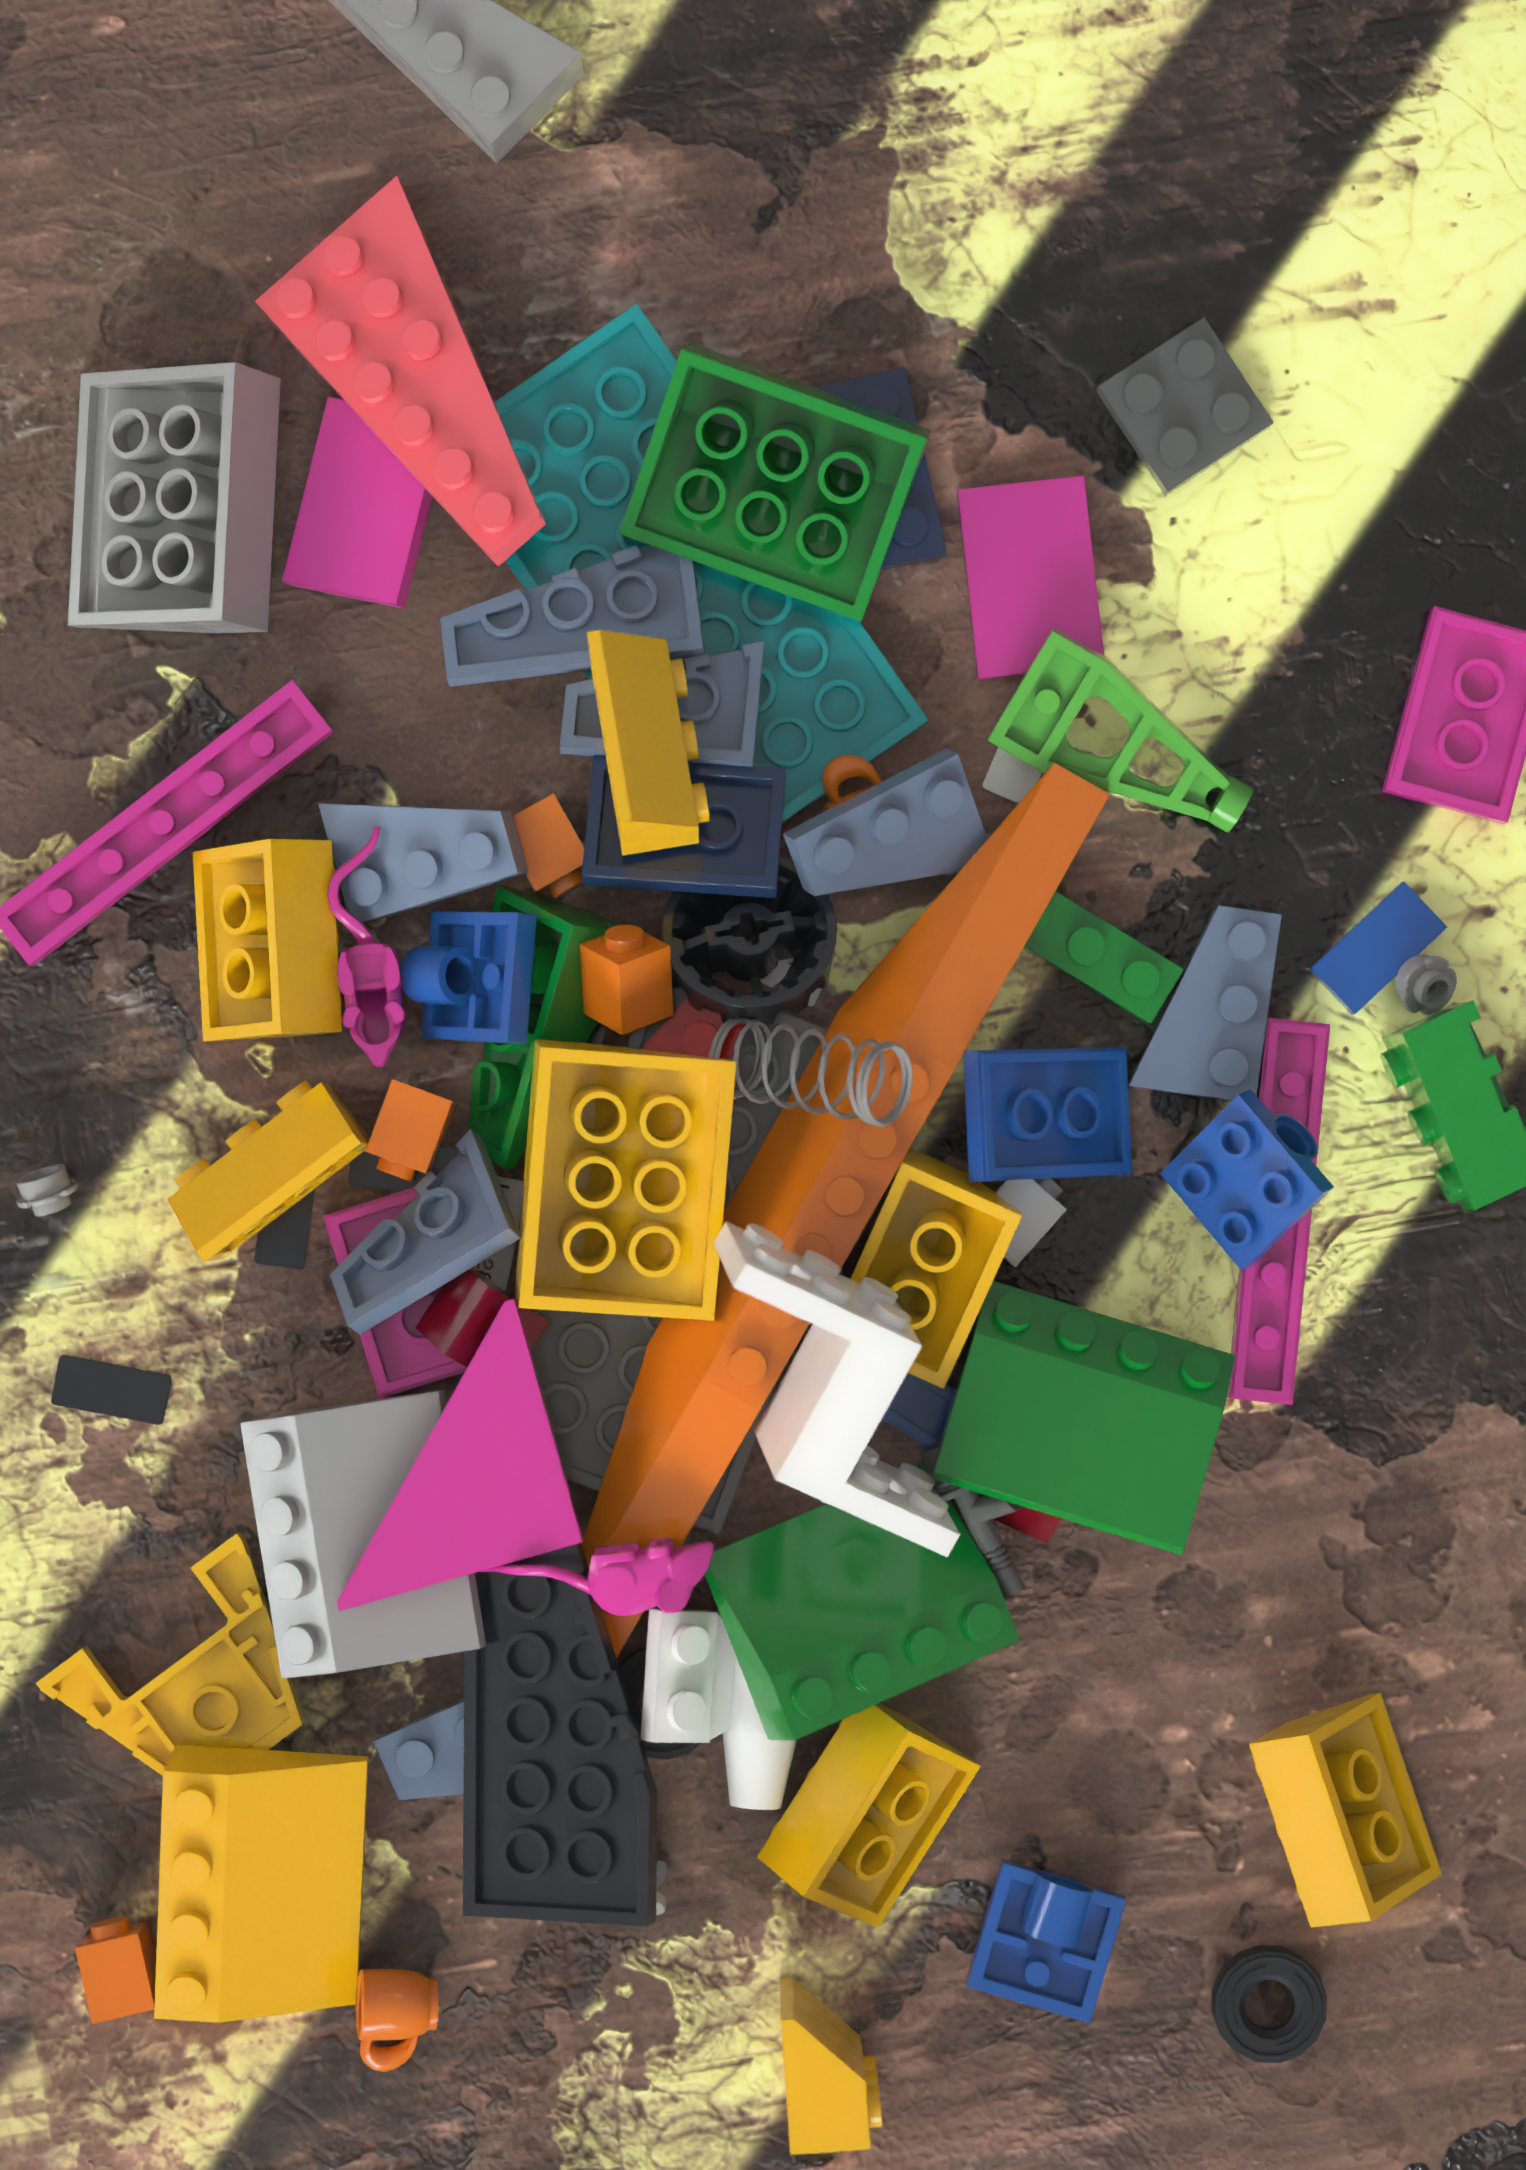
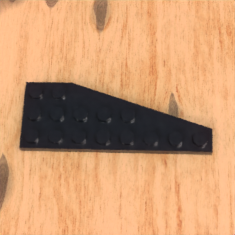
M581 1543L508 1563L512 1565L557 1566L588 1577L589 1571ZM476 1572L475 1579L486 1647L464 1651L463 1916L649 1927L656 1922L657 1789L601 1607L590 1594L552 1577L510 1575L499 1572Z

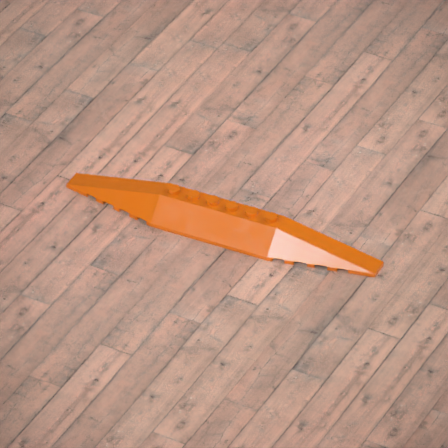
M1053 763L842 1005L824 1035L828 1044L834 1036L843 1033L850 1037L855 1050L862 1041L870 1038L879 1043L889 1041L902 1045L909 1056L912 1067V1088L909 1100L902 1114L892 1124L880 1127L864 1123L859 1117L843 1120L834 1117L830 1111L815 1115L806 1112L802 1106L789 1110L783 1108L725 1208L722 1227L726 1221L744 1230L749 1223L759 1225L781 1238L784 1242L782 1248L801 1257L804 1256L807 1250L814 1251L842 1268L962 1058L963 1051L967 1049L1107 801L1109 793L1062 766ZM843 1040L836 1041L828 1052L827 1068L823 1078L825 1093L830 1104L837 1100L847 1082L851 1053L848 1043ZM821 1042L796 1084L802 1099L809 1094L818 1079L819 1063L823 1053ZM872 1045L865 1046L859 1053L856 1061L855 1075L852 1081L856 1104V1081L859 1069L867 1053L874 1047ZM892 1049L883 1051L885 1058L884 1079L877 1097L869 1107V1111L877 1119L886 1117L892 1111L901 1087L902 1068L899 1057ZM879 1056L870 1070L867 1082V1101L873 1094L878 1081ZM819 1088L813 1097L806 1102L807 1105L815 1108L826 1107ZM793 1091L787 1103L797 1102ZM848 1092L842 1101L834 1107L837 1111L845 1114L854 1112ZM719 1259L714 1321L663 1317L648 1343L583 1537V1542L581 1543L589 1570L591 1556L594 1555L595 1548L638 1542L640 1549L650 1547V1541L668 1537H672L674 1550L682 1546L810 1324L808 1321L734 1288L721 1259ZM601 1608L616 1659L643 1612L622 1616L614 1615Z

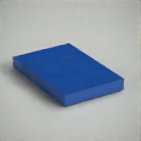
M1126 1047L963 1051L969 1182L1132 1174Z

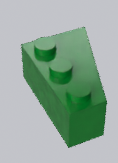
M1474 1000L1450 1005L1382 1037L1387 1051L1381 1053L1380 1058L1394 1087L1398 1088L1404 1085L1412 1101L1414 1109L1408 1111L1407 1115L1415 1135L1423 1146L1431 1143L1442 1166L1435 1169L1434 1172L1444 1196L1450 1204L1459 1201L1462 1210L1475 1211L1526 1187V1130L1517 1108L1514 1105H1509L1495 1076L1502 1072L1495 1053L1491 1051L1485 1054L1471 1025V1022L1481 1018Z

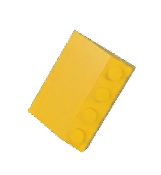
M535 1039L519 1231L521 1239H519L514 1292L519 1308L714 1321L720 1259L714 1242L723 1224L736 1074L735 1060L601 1044Z
M175 1745L163 1770L154 2019L221 2023L356 2005L360 1960L369 1756Z

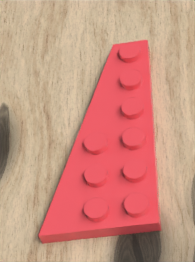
M396 175L255 302L270 321L498 567L546 525V522L519 458L507 435L495 401L488 390L481 373V368L449 292L431 255L432 252L412 210L405 188Z

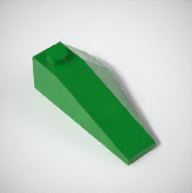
M498 885L491 912H518L537 915L527 1043L484 1042L483 1062L478 1063L472 1070L468 1131L472 1129L484 1140L491 1161L503 1168L514 1169L527 1145L535 1039L586 1043L598 1022L583 1014L579 944L603 936L607 929L618 925L594 912L511 887Z

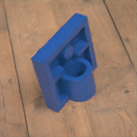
M431 912L429 946H417L410 950L404 957L400 969L402 987L405 994L413 1001L424 1003L421 1038L445 1041L527 1043L537 915L518 912Z
M1251 1089L1238 1094L1160 1173L1241 1271L1254 1265L1334 1188L1312 1162L1318 1155V1146L1310 1131L1292 1116L1286 1114H1276L1273 1116Z
M1002 1858L967 1974V1987L1090 2023L1126 1904L1125 1896Z

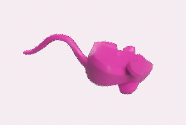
M378 826L373 828L368 843L333 873L328 884L327 896L329 907L334 916L352 933L357 943L356 946L343 950L339 957L337 968L338 984L344 995L346 1009L342 1021L344 1027L350 1028L352 1038L369 1057L372 1064L376 1067H382L386 1064L396 1042L403 1034L409 1012L408 1009L402 1008V981L398 956L395 948L389 944L376 942L367 927L341 905L338 895L342 880L364 861L375 848L380 834Z
M672 1537L652 1540L650 1541V1547L640 1549L638 1542L595 1548V1553L591 1556L588 1577L551 1565L504 1564L480 1572L552 1577L590 1594L602 1609L614 1615H635L656 1605L661 1612L672 1614L680 1612L686 1606L693 1587L708 1570L714 1552V1544L711 1541L687 1544L674 1550Z

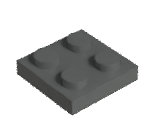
M1205 317L1099 385L1096 390L1164 496H1167L1267 431L1274 424Z

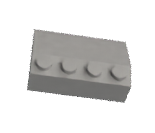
M236 362L81 374L68 626L194 633L268 632L281 378Z
M445 1390L285 1412L240 1423L282 1679L338 1673L486 1647L475 1573L339 1611L337 1606L339 1596L447 1405Z

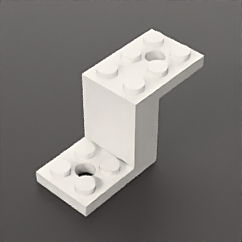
M726 1221L714 1242V1246L733 1287L812 1323L803 1343L754 1429L774 1479L948 1557L960 1534L947 1511L949 1506L933 1489L935 1480L931 1479L929 1474L911 1464L901 1463L898 1469L878 1460L879 1454L867 1445L922 1347L909 1324L911 1317L900 1308L896 1301L898 1295L892 1289L874 1279L864 1277L859 1284L840 1275L841 1268L819 1253L807 1250L804 1256L801 1257L782 1248L783 1240L759 1225L749 1223L744 1230Z

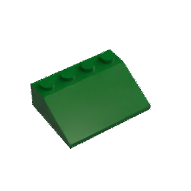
M689 343L680 350L619 534L862 622L932 430L702 346Z
M993 1281L967 1338L931 1479L1181 1555L1185 1549L1224 1412L1235 1355Z
M923 1462L915 1465L919 1469L926 1472V1468ZM950 1500L945 1501L949 1506L947 1511L960 1536L948 1557L828 1503L714 1550L705 1576L768 1740L795 1741L1020 1640L998 1581Z

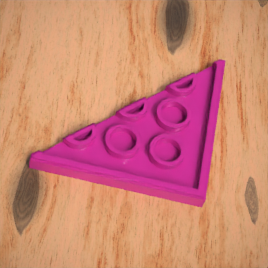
M516 1298L503 1303L337 1600L339 1611L583 1542V1536Z

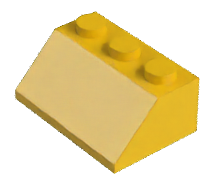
M605 630L587 632L591 672L622 856L699 843L698 823L708 822L710 818L704 783L691 784L687 762L688 760L699 759L693 720L680 721L677 699L688 697L683 659L670 660L667 639Z
M266 839L194 851L193 869L203 1041L295 1037L342 1032L341 1011L343 1000L337 974L339 933L336 927V917L329 907L327 896L328 884L335 872L332 840Z
M307 1080L300 1083L276 1102L282 1110L276 1117L264 1126H261L256 1119L252 1120L225 1141L231 1151L212 1165H210L206 1158H203L186 1169L174 1180L180 1189L167 1200L203 1262L225 1258L366 1150L370 1140L369 1136L328 1083L320 1082L314 1088H312Z
M912 1148L908 1150L851 1280L860 1284L864 1277H868L886 1285L898 1295L896 1301L900 1308L911 1317L909 1324L922 1344L907 1373L944 1389L1023 1213L981 1182H969L968 1173Z
M1381 1692L1369 1694L1286 1722L1249 1743L1257 1774L1261 1779L1276 1824L1278 1836L1282 1841L1296 1883L1297 1893L1303 1903L1311 1928L1372 1921L1442 1875Z
M878 1703L841 1720L839 1728L816 1764L809 1770L803 1785L784 1815L773 1827L770 1837L757 1858L803 1897L879 1928L981 1766L899 1712Z
M780 1978L781 2031L790 2155L871 2149L869 2128L882 2127L880 2090L875 2055L863 2056L861 2036L795 1978Z

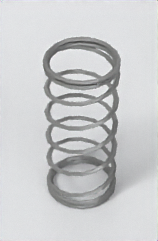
M738 1017V1020L728 1019L719 1028L712 1041L709 1057L719 1058L722 1043L728 1032L735 1025L746 1024L740 1031L734 1048L733 1060L736 1061L735 1078L740 1089L734 1091L733 1099L746 1096L749 1101L758 1104L773 1101L777 1106L788 1110L802 1106L806 1112L815 1115L830 1111L834 1117L843 1120L859 1117L864 1123L880 1127L892 1124L902 1114L909 1100L912 1088L910 1059L902 1045L894 1042L885 1041L879 1043L870 1038L862 1041L855 1050L850 1037L843 1033L834 1036L827 1044L821 1031L817 1029L807 1030L798 1038L794 1028L786 1023L777 1026L770 1033L767 1025L760 1022L759 1019L753 1020L748 1017ZM760 1027H762L766 1033V1043L764 1041L763 1033ZM750 1028L755 1040V1060L752 1072L743 1085L739 1074L738 1058L744 1034ZM786 1030L794 1038L795 1046L791 1054L790 1074L781 1089L773 1093L767 1078V1068L771 1060L772 1040L778 1032ZM815 1035L819 1037L823 1051L819 1063L818 1079L809 1094L802 1099L797 1090L795 1080L800 1046L806 1037ZM843 1040L848 1043L851 1053L847 1082L837 1100L830 1104L825 1093L823 1078L827 1068L828 1052L836 1041ZM872 1045L874 1047L867 1053L859 1069L856 1081V1104L852 1083L855 1075L856 1061L861 1050L865 1046ZM892 1049L899 1057L902 1068L901 1087L892 1111L886 1117L877 1119L869 1111V1107L877 1097L884 1079L885 1058L883 1051ZM879 1056L878 1081L873 1094L867 1101V1082L870 1070ZM763 1079L768 1097L760 1098L752 1095L750 1092ZM791 1083L797 1102L787 1103L779 1100L777 1097L783 1094ZM819 1088L826 1107L815 1108L807 1105L806 1102L813 1097ZM848 1092L854 1112L845 1114L837 1111L834 1107L842 1101Z

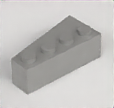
M328 0L496 164L585 75L580 51L492 0Z

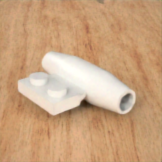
M649 1609L641 1740L652 1743H710L711 1739L723 1734L730 1806L757 1810L780 1809L796 1740H768L721 1615L718 1612L709 1610L682 1609L680 1612L667 1614L661 1612L660 1609Z

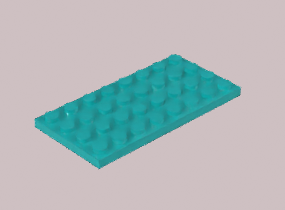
M637 303L495 401L507 435L519 458L546 522V525L505 560L525 591L552 581L551 576L576 568L577 571L612 559L613 553L635 545L638 548L648 545L621 535L619 532L677 360ZM693 561L704 654L708 653L709 657L740 650L742 645L764 641L753 766L786 768L783 824L826 794L822 785V777L828 762L837 756L852 754L861 756L871 763L928 723L929 720L859 621ZM591 670L582 671L588 680L593 679Z

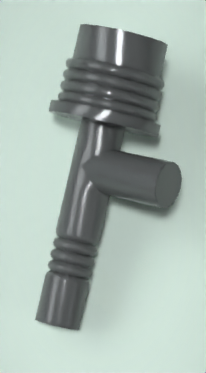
M941 1439L919 1452L926 1468V1473L931 1477ZM935 1480L933 1489L936 1490L942 1500L955 1499L979 1551L983 1554L984 1559L998 1581L1003 1597L1008 1598L1024 1590L1025 1585L1014 1563L1011 1562L1012 1559L1009 1556V1552L1006 1551V1546L1003 1545L1002 1537L993 1521L995 1518L1020 1510L1022 1506L987 1495L981 1496L980 1493Z

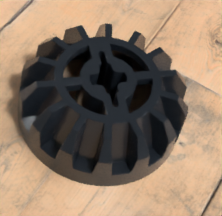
M780 856L777 898L673 891L665 908L662 925L663 942L670 945L673 986H681L687 992L689 1005L700 1012L704 1007H708L720 1012L722 1023H725L728 1019L738 1020V1017H758L760 1022L769 1025L775 1022L779 1012L787 1009L795 1013L801 1012L808 1006L810 995L817 988L824 989L829 980L831 965L835 956L837 920L828 894L813 896L803 890L793 861L783 856ZM745 939H751L753 945H747ZM793 958L792 965L786 976L773 987L763 991L760 979L765 978L773 971L777 961ZM726 971L737 980L750 982L752 993L732 990L718 982L711 973Z

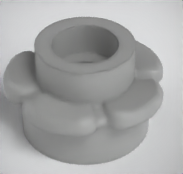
M1425 954L1416 955L1408 959L1399 969L1395 980V988L1401 997L1403 1006L1411 1013L1420 1011L1423 1015H1431L1441 1010L1452 998L1457 984L1456 972L1449 968V962L1445 958Z
M64 1164L46 1166L32 1171L16 1181L21 1198L16 1203L19 1208H29L32 1206L35 1216L49 1215L71 1204L69 1194L78 1188V1183L74 1179L69 1178Z

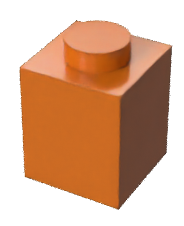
M554 793L514 815L513 818L529 872L526 873V876L535 892L541 896L551 891L553 897L557 899L583 885L584 846Z
M634 925L611 927L605 931V935L579 944L583 1014L621 1035L673 1016L670 945L645 933L640 927Z
M392 1079L365 1152L380 1157L376 1169L412 1182L416 1170L425 1174L432 1171L457 1103Z
M119 1916L91 1925L92 1934L86 1935L75 1947L92 2024L154 2010L156 1952L149 1921L130 1925L128 1916Z

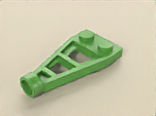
M1055 627L1052 628L987 741L1043 773H1046L1053 763H1056L1104 791L1206 820L1227 833L1240 818L1254 790L1221 770L1108 658ZM1100 697L1107 700L1126 719L1129 725V737L1121 750L1113 756L1099 757L1074 749L1067 741L1066 734L1084 702L1090 698ZM1149 737L1156 738L1181 757L1184 769L1174 784L1160 786L1130 771L1129 764L1144 739ZM1213 788H1221L1212 804H1207V793Z

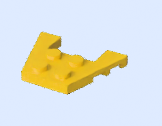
M241 1531L191 1567V1570L227 1617V1624L133 1695L127 1697L121 1693L87 1645L36 1682V1685L43 1693L53 1700L57 1698L86 1718V1723L96 1730L98 1728L103 1730L133 1751V1756L162 1776L176 1744L269 1750L305 1722L292 1679L281 1678L272 1617L246 1538Z

